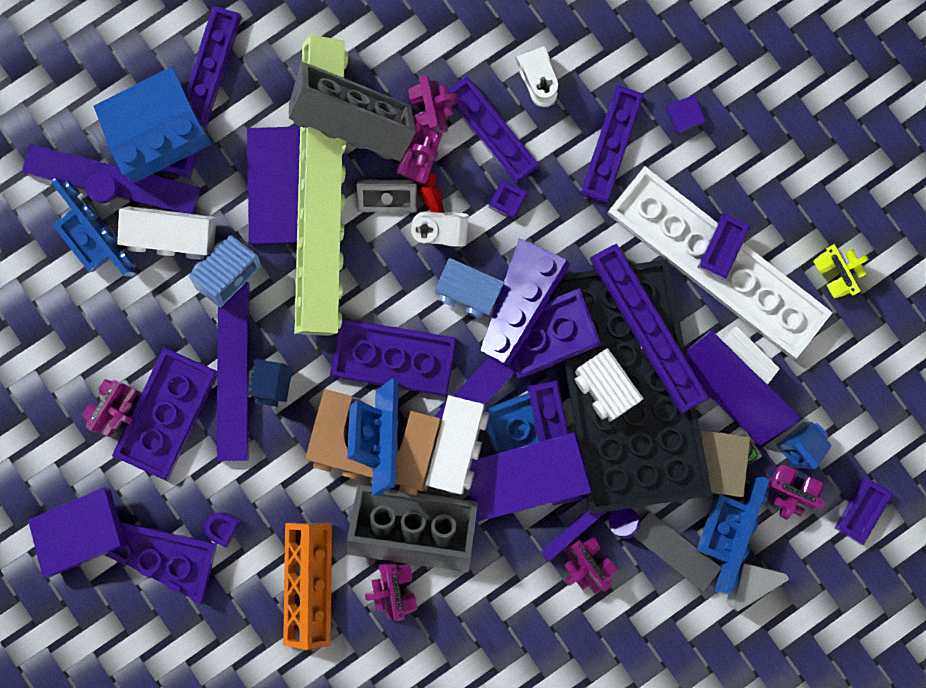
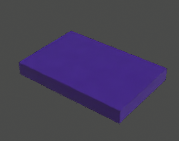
M580 288L547 302L512 360L519 379L603 345Z
M110 487L98 489L28 520L43 578H50L126 546Z

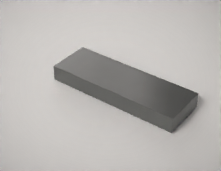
M647 511L641 519L640 529L633 537L704 592L719 573L721 567L706 555L697 552L695 546L652 512Z

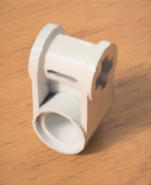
M542 46L516 56L519 72L526 83L534 104L543 108L551 106L556 101L558 81L545 47ZM541 87H544V89H545L546 91L549 90V92H548V93H545L544 90H543V89L540 90V88H541Z
M420 212L413 219L411 227L412 236L421 243L466 246L469 215L458 212ZM422 221L428 222V227H432L428 229V233H422V229L419 227L422 225Z

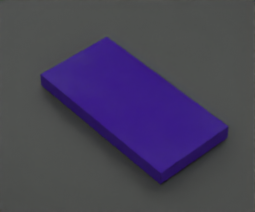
M300 126L247 128L248 229L250 245L297 244Z
M342 318V324L337 333L330 377L381 386L393 378L398 380L399 389L447 397L457 338Z
M712 330L685 351L687 362L705 392L744 431H747L748 435L759 446L795 425L800 419L799 415Z
M163 347L131 414L134 420L131 424L127 423L112 456L163 480H169L216 381L217 370Z
M576 432L478 458V460L474 459L469 470L474 472L472 485L468 491L471 501L478 502L477 522L593 492Z

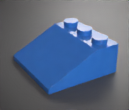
M173 66L94 105L109 149L122 175L133 184L212 144Z

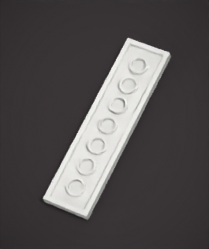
M645 166L607 213L661 257L668 259L670 264L793 360L799 357L833 313L744 243L724 281L698 269L697 266L718 223Z

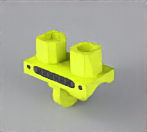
M835 244L826 248V252L814 260L820 274L836 267L841 275L837 280L827 284L834 299L849 293L853 296L861 292L849 270L853 268L858 278L866 275L867 273L862 263L869 260L867 255L858 258L852 248L844 252L850 262L845 264Z

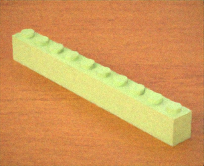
M310 35L302 46V61L344 78V69H346L348 64V52L345 51V41ZM300 127L294 334L330 336L338 333V329H340L342 324V313L338 311V303L343 293L342 282H339V270L342 269L344 260L343 253L340 252V241H342L344 236V225L340 223L341 212L345 206L344 194H341V183L344 182L346 174L345 166L342 165V154L345 153L346 141L340 138H329L321 131L311 127Z

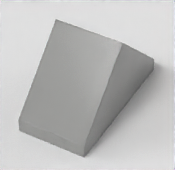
M742 562L738 572L740 575L738 586L728 595L727 603L730 608L738 612L785 583L789 578L780 571Z

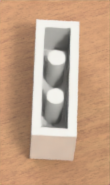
M130 206L120 208L117 245L128 246L127 250L132 252H146V248L157 249V254L174 256L175 252L186 253V258L204 259V255L211 254L214 249L217 217Z
M448 395L425 485L457 494H464L465 489L470 490L474 477V472L469 471L472 459L478 460L482 442L477 441L480 429H486L489 412H485L486 406L484 404Z

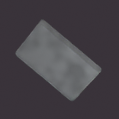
M358 178V212H416L417 182L409 178Z

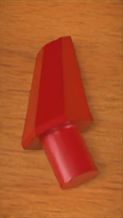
M429 174L426 184L419 189V192L431 212L445 213L441 189L436 188V174Z

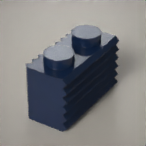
M254 360L255 366L252 367L254 372L251 373L253 378L250 379L252 384L249 385L251 390L248 391V394L255 397V403L278 407L279 401L287 403L293 367L279 362Z

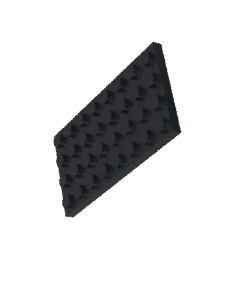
M668 259L630 264L686 359ZM590 270L564 274L552 294L553 299L580 288L603 343L601 346L564 361L575 432L578 436L593 489L592 493L586 494L589 514L712 496L696 406L680 414L597 271ZM607 348L643 397L641 402L611 422L608 421L607 417L604 419L600 418L593 408L592 404L595 403L593 397L589 392L584 394L575 382V378L578 377L575 373L577 368Z

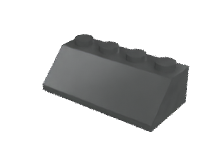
M301 62L289 102V119L293 120L300 127L314 128L329 138H340L348 141L355 148H366L376 152L384 159L390 160L392 158L401 162L416 133L411 105L306 62Z
M358 485L347 538V555L468 572L478 502L420 493L413 495L392 489L380 496L372 495L371 486Z

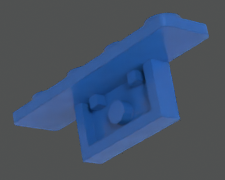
M58 178L51 180V184L71 208L67 214L52 226L87 271L94 272L111 259L124 276H135L137 271L133 267L135 264L134 260L127 252L119 250L114 243L117 240L113 233L106 227L102 228L96 220L98 214L87 203L84 205L80 200L78 188L69 180L64 181Z
M393 378L376 390L375 407L358 400L350 405L347 458L373 468L372 495L380 496L393 488L397 481L396 457L398 452L397 427L399 421L397 414L399 393L398 380Z
M765 477L753 478L751 480L744 504L721 494L715 495L696 551L723 562L714 591L717 593L730 595L738 586L740 580L738 572L741 563L745 561L749 554L750 546L748 543L751 534L758 527L760 507L765 503L769 495V488H767L769 479Z

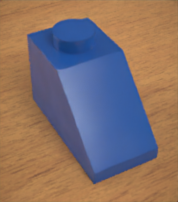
M813 422L801 423L776 444L795 468L815 469L818 467L832 445L826 439L828 434L824 428L818 423L814 424Z

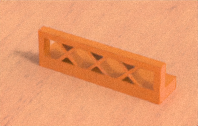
M285 523L283 646L304 650L331 646L332 523ZM296 530H301V544L299 546L296 543ZM297 562L300 565L299 577L295 572V565ZM296 593H298L300 597L299 607H297L295 604ZM296 624L300 629L299 640L294 639Z

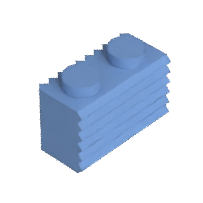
M231 235L228 236L227 240L220 241L214 247L211 256H208L204 261L198 262L189 277L197 291L221 308L262 266L258 255Z
M449 258L435 288V294L439 295L438 301L454 307L456 303L466 307L465 313L481 319L483 315L486 317L490 316L504 282Z

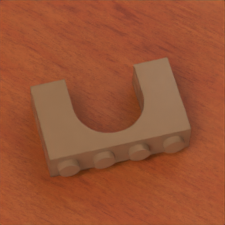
M324 389L305 460L314 462L313 468L330 472L332 467L342 469L341 475L358 480L360 474L371 477L370 483H372L373 468L347 458L350 405L357 400L359 401V398ZM410 411L403 442L396 457V484L400 485L399 491L417 495L418 490H427V485L425 484L442 419Z

